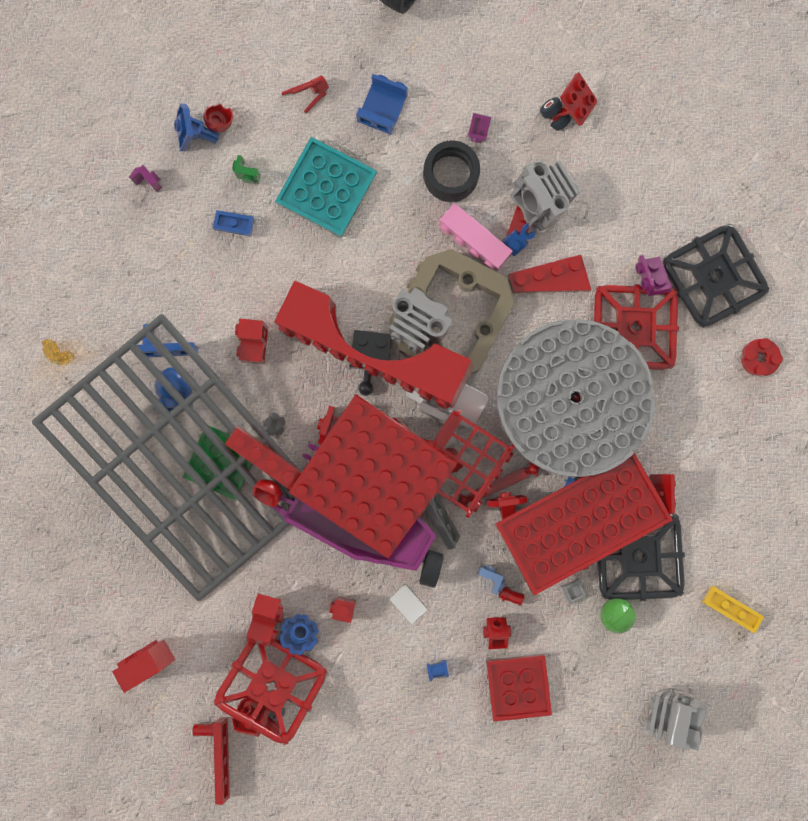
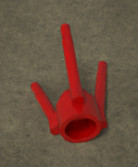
M320 75L309 82L283 91L281 94L283 96L290 93L297 94L308 88H311L314 94L318 93L319 95L304 110V113H307L322 97L327 95L325 91L329 89L325 78Z

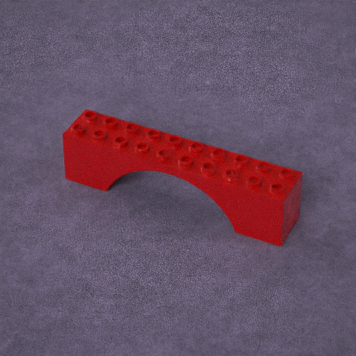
M294 280L274 320V323L279 326L278 330L282 331L284 335L290 338L295 336L301 343L308 346L312 344L317 350L325 354L329 351L334 358L340 361L346 359L351 366L357 369L363 367L372 376L378 377V375H381L385 379L384 381L392 385L398 383L403 390L409 393H413V391L418 392L417 394L422 399L429 402L433 399L438 406L446 410L449 407L454 409L473 369L471 359L436 343L421 354L402 360L388 361L366 356L352 348L343 338L337 322V305L330 296Z

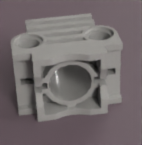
M560 160L549 167L543 161H535L525 166L521 175L511 184L514 191L510 196L514 203L522 210L524 219L529 223V227L536 224L540 232L551 227L565 213L570 203L580 193L577 185L573 182L566 167L563 166Z
M415 287L411 294L401 289L393 303L395 319L393 321L394 326L391 324L389 327L391 339L399 344L401 342L409 346L408 349L415 354L424 352L425 347L427 348L429 345V341L433 343L442 341L451 328L450 325L453 320L447 317L448 308L441 303L428 299L423 292ZM404 307L408 310L405 312H401L398 309ZM437 327L441 332L435 333L432 331V328Z
M659 690L657 695L654 694L650 703V709L653 710V714H650V718L647 719L646 729L649 730L648 736L653 737L656 729H658L656 739L661 740L665 731L666 743L686 750L693 749L699 751L702 738L701 725L705 720L708 703L680 694H675L672 702H670L671 693L667 692L663 700V691Z

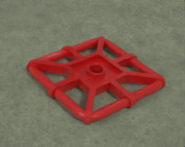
M634 284V286L604 285L596 288L594 322L616 329L638 351L639 346L651 347L663 362H646L649 369L665 370L672 369L675 366L679 326H677L678 299L677 292L674 289L671 292L658 294L666 296L653 308H640V294H647L640 284ZM608 292L633 293V307H622ZM602 297L617 311L616 323L602 322ZM670 300V324L656 325V311ZM634 322H637V325L641 327L637 332L631 328ZM656 331L669 332V356L656 344Z
M276 639L275 642H271V645L286 653V658L281 666L278 667L268 661L265 647L258 644L262 664L255 674L243 667L244 662L256 644L248 641L238 659L233 661L230 672L218 689L213 700L214 705L224 713L245 724V727L249 730L252 728L274 742L287 745L295 736L307 712L311 711L312 703L325 681L327 670L304 654L300 656L290 654L289 648H282L281 642ZM293 657L314 669L315 672L296 677L285 671V668ZM238 672L252 680L246 691L224 696ZM317 678L305 701L291 695L296 683ZM274 682L277 690L269 692L266 684ZM248 698L258 705L252 716L248 717L226 703ZM288 700L300 707V710L286 733L281 710ZM263 707L275 714L280 735L255 721Z

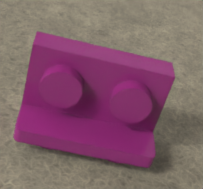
M640 255L638 262L635 264L637 274L641 276V285L643 290H646L648 297L671 292L672 287L660 256L645 259L644 255Z

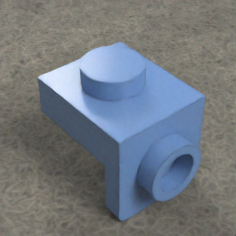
M486 565L484 568L480 566L478 575L495 581L491 592L497 595L498 591L501 592L504 587V576L496 573L497 569Z

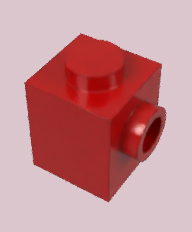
M337 597L336 601H332L329 613L333 614L332 619L351 623L356 600Z

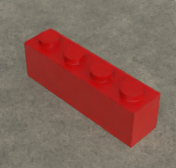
M238 425L225 442V445L289 490L302 473L299 468Z

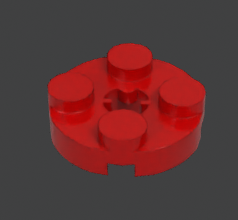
M768 338L755 339L747 343L742 350V366L751 375L760 377L771 375L779 368L783 361L780 349ZM758 353L764 354L765 361L763 363L757 360L759 357Z

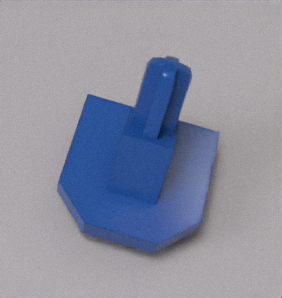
M180 103L177 110V118L174 120V129L178 134L180 151H186L191 140H197L198 137L214 144L217 143L219 133L211 131L203 126L204 122L191 117L189 107L183 103Z

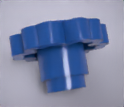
M296 614L293 619L287 618L280 627L282 632L279 636L281 646L284 649L289 648V653L292 655L300 656L305 650L311 651L318 642L315 636L318 634L319 629L316 627L315 621H309L307 615Z

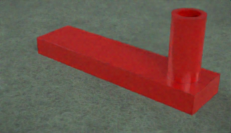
M220 717L213 724H194L192 729L193 736H214L215 805H223L230 798L228 717Z

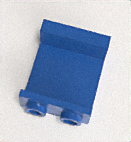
M372 74V85L362 109L358 108L356 113L357 122L392 135L407 98L408 87L399 81L393 82L388 80L383 75L377 76Z

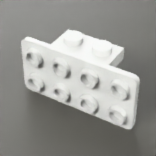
M465 384L454 409L449 407L446 410L438 406L433 399L429 402L419 397L418 392L413 391V393H409L406 391L407 397L421 404L419 409L422 410L423 414L438 418L442 424H445L453 410L457 412L458 409L462 410L460 415L476 424L489 399L488 395ZM460 422L461 425L469 429H473V427L467 424L466 422Z

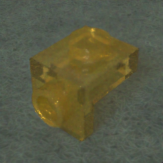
M51 339L42 341L44 347L42 351L52 363L64 365L69 363L71 358L75 357L70 351L61 353L56 341Z

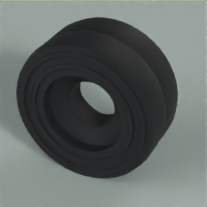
M431 550L427 551L419 584L435 588L444 556L442 553Z

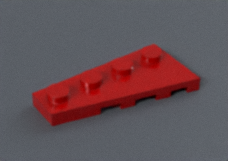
M581 254L508 274L513 293L591 291Z

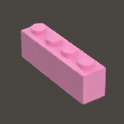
M455 203L439 221V226H441L440 229L443 233L453 236L455 238L454 241L461 247L465 246L472 257L475 259L479 258L484 262V266L496 272L512 254V250Z

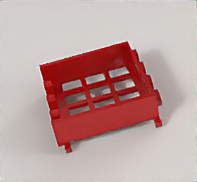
M458 409L457 412L452 411L434 441H437L436 446L440 447L439 450L468 468L469 472L462 482L452 475L448 476L450 480L460 485L453 497L441 489L437 493L466 511L467 514L465 516L469 518L473 511L477 512L480 508L482 496L489 494L493 487L490 485L493 479L500 477L503 472L501 467L504 462L508 463L514 454L512 450L515 446L513 444L507 445L460 415L462 410ZM461 421L474 428L467 440L454 433ZM477 431L490 438L483 450L470 443ZM451 436L464 443L457 456L444 449ZM493 441L506 448L499 460L486 453ZM467 446L480 454L473 466L460 459ZM483 456L496 464L488 476L476 469ZM473 472L485 479L478 492L466 485ZM463 488L475 495L469 507L456 499Z

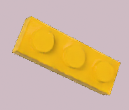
M710 586L702 600V603L754 634L764 619V616L714 586Z

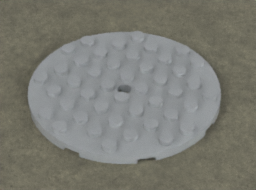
M560 320L539 327L528 334L515 346L507 357L497 384L498 415L510 442L523 457L534 465L562 476L584 477L596 475L611 470L633 455L641 442L644 441L651 427L655 412L654 383L648 365L641 353L631 342L622 337L618 331L590 320ZM573 392H577L580 395L581 400L579 403L571 401V394Z

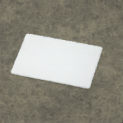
M406 585L390 598V601L411 624L427 611V608Z

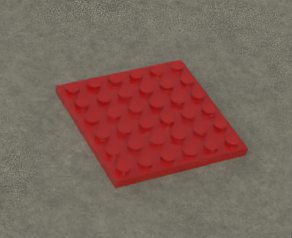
M355 394L289 493L389 559L456 467L457 462Z

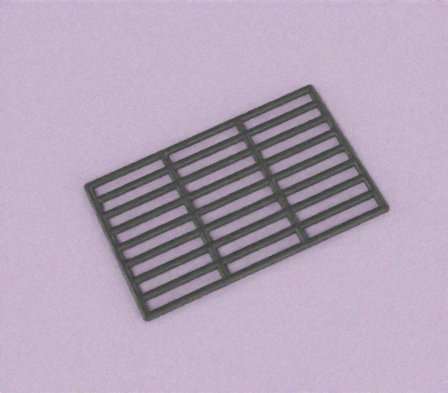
M160 314L32 420V424L197 601H201L290 524L284 521V516L270 507L282 520L280 524L273 528L233 484L228 476L235 470H238L252 487L255 486L257 480L243 465L247 459L242 456L237 459L190 405L200 398L228 431L232 433L236 428L235 425L206 394L215 385L261 437L259 441L265 445L267 444L270 449L294 466L296 465L166 316ZM162 324L209 378L202 386L198 385L152 332L159 325ZM146 337L194 392L184 399L136 344ZM129 350L134 353L179 404L172 411L169 412L121 358ZM115 363L163 416L155 425L105 371L112 364ZM100 376L148 431L141 437H138L92 387L90 383L95 378ZM82 389L89 394L132 442L124 451L74 397ZM68 402L117 457L107 463L58 409ZM185 411L230 461L231 464L222 471L175 419L179 414ZM52 415L99 465L101 470L92 476L42 423ZM167 424L174 428L216 475L208 484L160 432ZM153 436L201 488L194 496L189 494L145 445ZM139 449L186 502L176 509L129 456ZM122 462L171 514L163 522L114 471ZM106 475L111 478L156 527L149 534L146 535L98 483ZM269 476L279 485L282 492L293 501L296 497L289 493L290 490ZM221 482L268 533L260 541L256 539L213 491ZM207 495L253 547L243 553L198 504L203 497ZM192 508L238 559L228 566L185 519L184 513ZM175 521L185 529L223 571L215 579L168 529ZM162 534L207 582L208 585L200 592L152 541L158 535Z

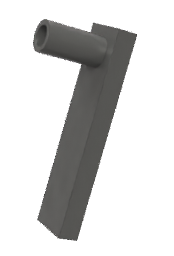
M436 493L425 509L448 550L455 549L460 535Z

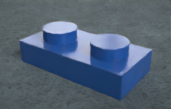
M216 210L213 229L251 237L254 217Z

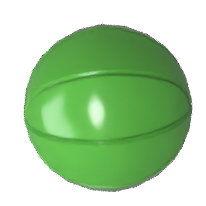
M620 598L607 601L600 613L602 624L613 633L622 634L629 631L636 619L632 605Z

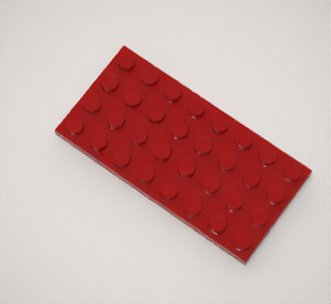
M633 453L632 456L617 467L600 474L584 476L495 523V526L530 591L535 596L673 521L636 454Z

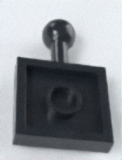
M354 330L352 348L371 358L389 361L392 336L386 333ZM361 367V370H364L363 382L358 386V390L361 395L368 396L373 392L371 375Z

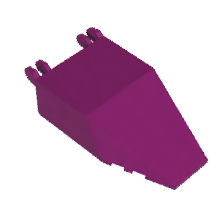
M308 444L309 449L317 451L319 446L314 444ZM307 453L302 454L303 458L311 460L312 457ZM282 495L281 500L291 505L288 511L280 505L272 507L285 517L284 521L354 560L385 564L417 571L436 537L432 530L418 517L388 559L298 498H295L293 501Z

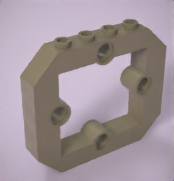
M450 249L428 256L424 262L420 261L415 270L418 273L415 279H410L407 288L409 289V294H411L415 287L426 296V292L438 269H441L459 278L458 286L462 291L470 292L476 287L499 299L488 321L483 320L479 322L475 328L474 335L477 342L469 356L473 364L471 375L479 372L514 304V299L506 276ZM470 277L473 283L467 285L463 282V278ZM401 307L398 310L401 312H405L408 309ZM392 313L389 321H391V324L394 326L393 321L395 317ZM486 327L489 330V334L484 336L480 333L479 329ZM442 341L436 343L443 347ZM396 342L399 353L409 358L418 355L408 349L409 346L401 342L399 344Z

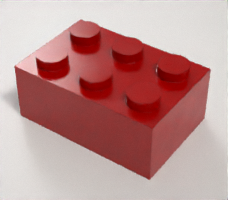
M156 639L118 662V668L113 670L112 673L123 693L159 673L176 659L165 640L158 643Z

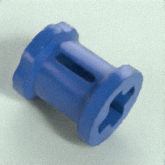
M442 660L441 663L426 664L430 681H433V678L449 677L446 660Z

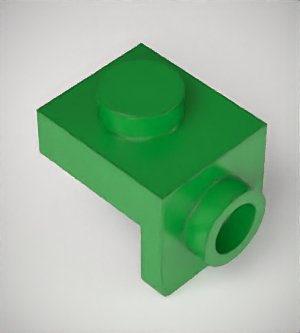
M237 155V160H234L232 166L237 179H242L243 182L250 184L253 182L259 183L261 175L258 169L244 167L245 161L242 155Z

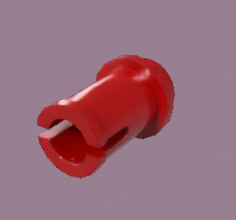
M506 586L499 592L498 598H501L503 602L506 600L521 606L525 594L510 590Z

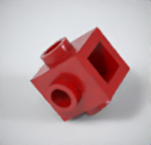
M506 617L486 618V626H483V638H487L488 650L508 649L509 637L512 636L511 625H507Z

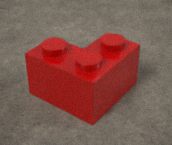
M239 318V324L235 326V335L241 341L236 351V356L239 357L241 362L265 364L269 327L264 321Z
M257 594L251 612L252 620L246 636L247 641L267 647L271 646V642L276 641L278 635L276 626L277 623L282 622L284 616V607L281 606V599Z

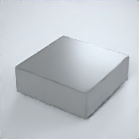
M579 578L561 586L570 605L587 597Z

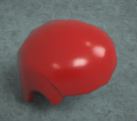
M217 104L205 109L203 120L208 129L213 132L222 133L230 128L234 116L231 108L226 109L222 104Z
M262 479L257 481L253 487L252 495L267 506L277 507L282 498V490L273 480Z

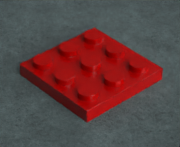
M544 654L486 660L493 722L552 715Z

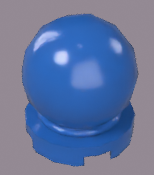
M173 367L161 371L184 399L192 394L193 390ZM156 379L154 384L155 393L159 397L158 400L170 412L179 404Z

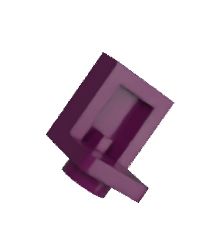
M473 113L468 137L471 138L472 142L482 143V140L486 141L491 116Z
M144 165L135 168L131 175H129V178L135 185L146 179L156 192L162 188L158 183L161 179L154 171L150 173Z

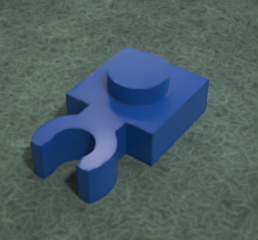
M529 223L523 225L520 233L515 229L502 240L512 250L513 256L517 255L528 245L526 239H532L536 235L535 230L531 233L526 232L529 228Z

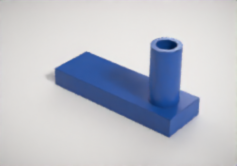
M146 337L142 340V345H137L148 358L163 357ZM188 342L193 347V349L198 353V347L195 345V343ZM178 343L163 344L173 356H189Z

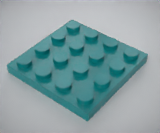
M310 137L275 202L342 238L372 184L377 171Z

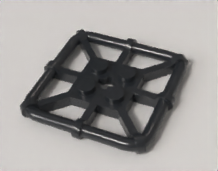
M729 223L701 237H695L692 239V242L671 252L663 259L665 270L678 291V297L682 298L692 318L702 328L713 325L731 314L739 313L740 309L761 299L770 289L754 260V254L749 252L738 231ZM724 233L720 252L710 257L703 244ZM730 237L733 238L744 257L735 263L731 261L727 254ZM695 248L703 259L702 262L696 265L676 260V258ZM746 262L758 283L742 279L736 267ZM672 266L691 271L697 283L685 289ZM713 271L720 273L719 280L713 278ZM740 285L757 290V292L736 302L730 289ZM699 287L707 298L702 317L688 293ZM723 293L729 307L708 318L713 299Z
M676 513L670 514L673 521L665 524L655 536L641 537L621 548L619 555H608L598 561L601 597L608 600L620 598L623 600L639 599L640 601H646V599L681 597L684 594L683 558L685 557V552L682 550L681 524ZM673 526L675 552L661 553L660 540ZM639 551L645 554L642 562H639V559L636 558ZM661 558H675L677 585L662 573ZM621 560V574L607 588L606 561ZM645 576H658L672 590L646 591ZM626 577H639V592L613 593Z

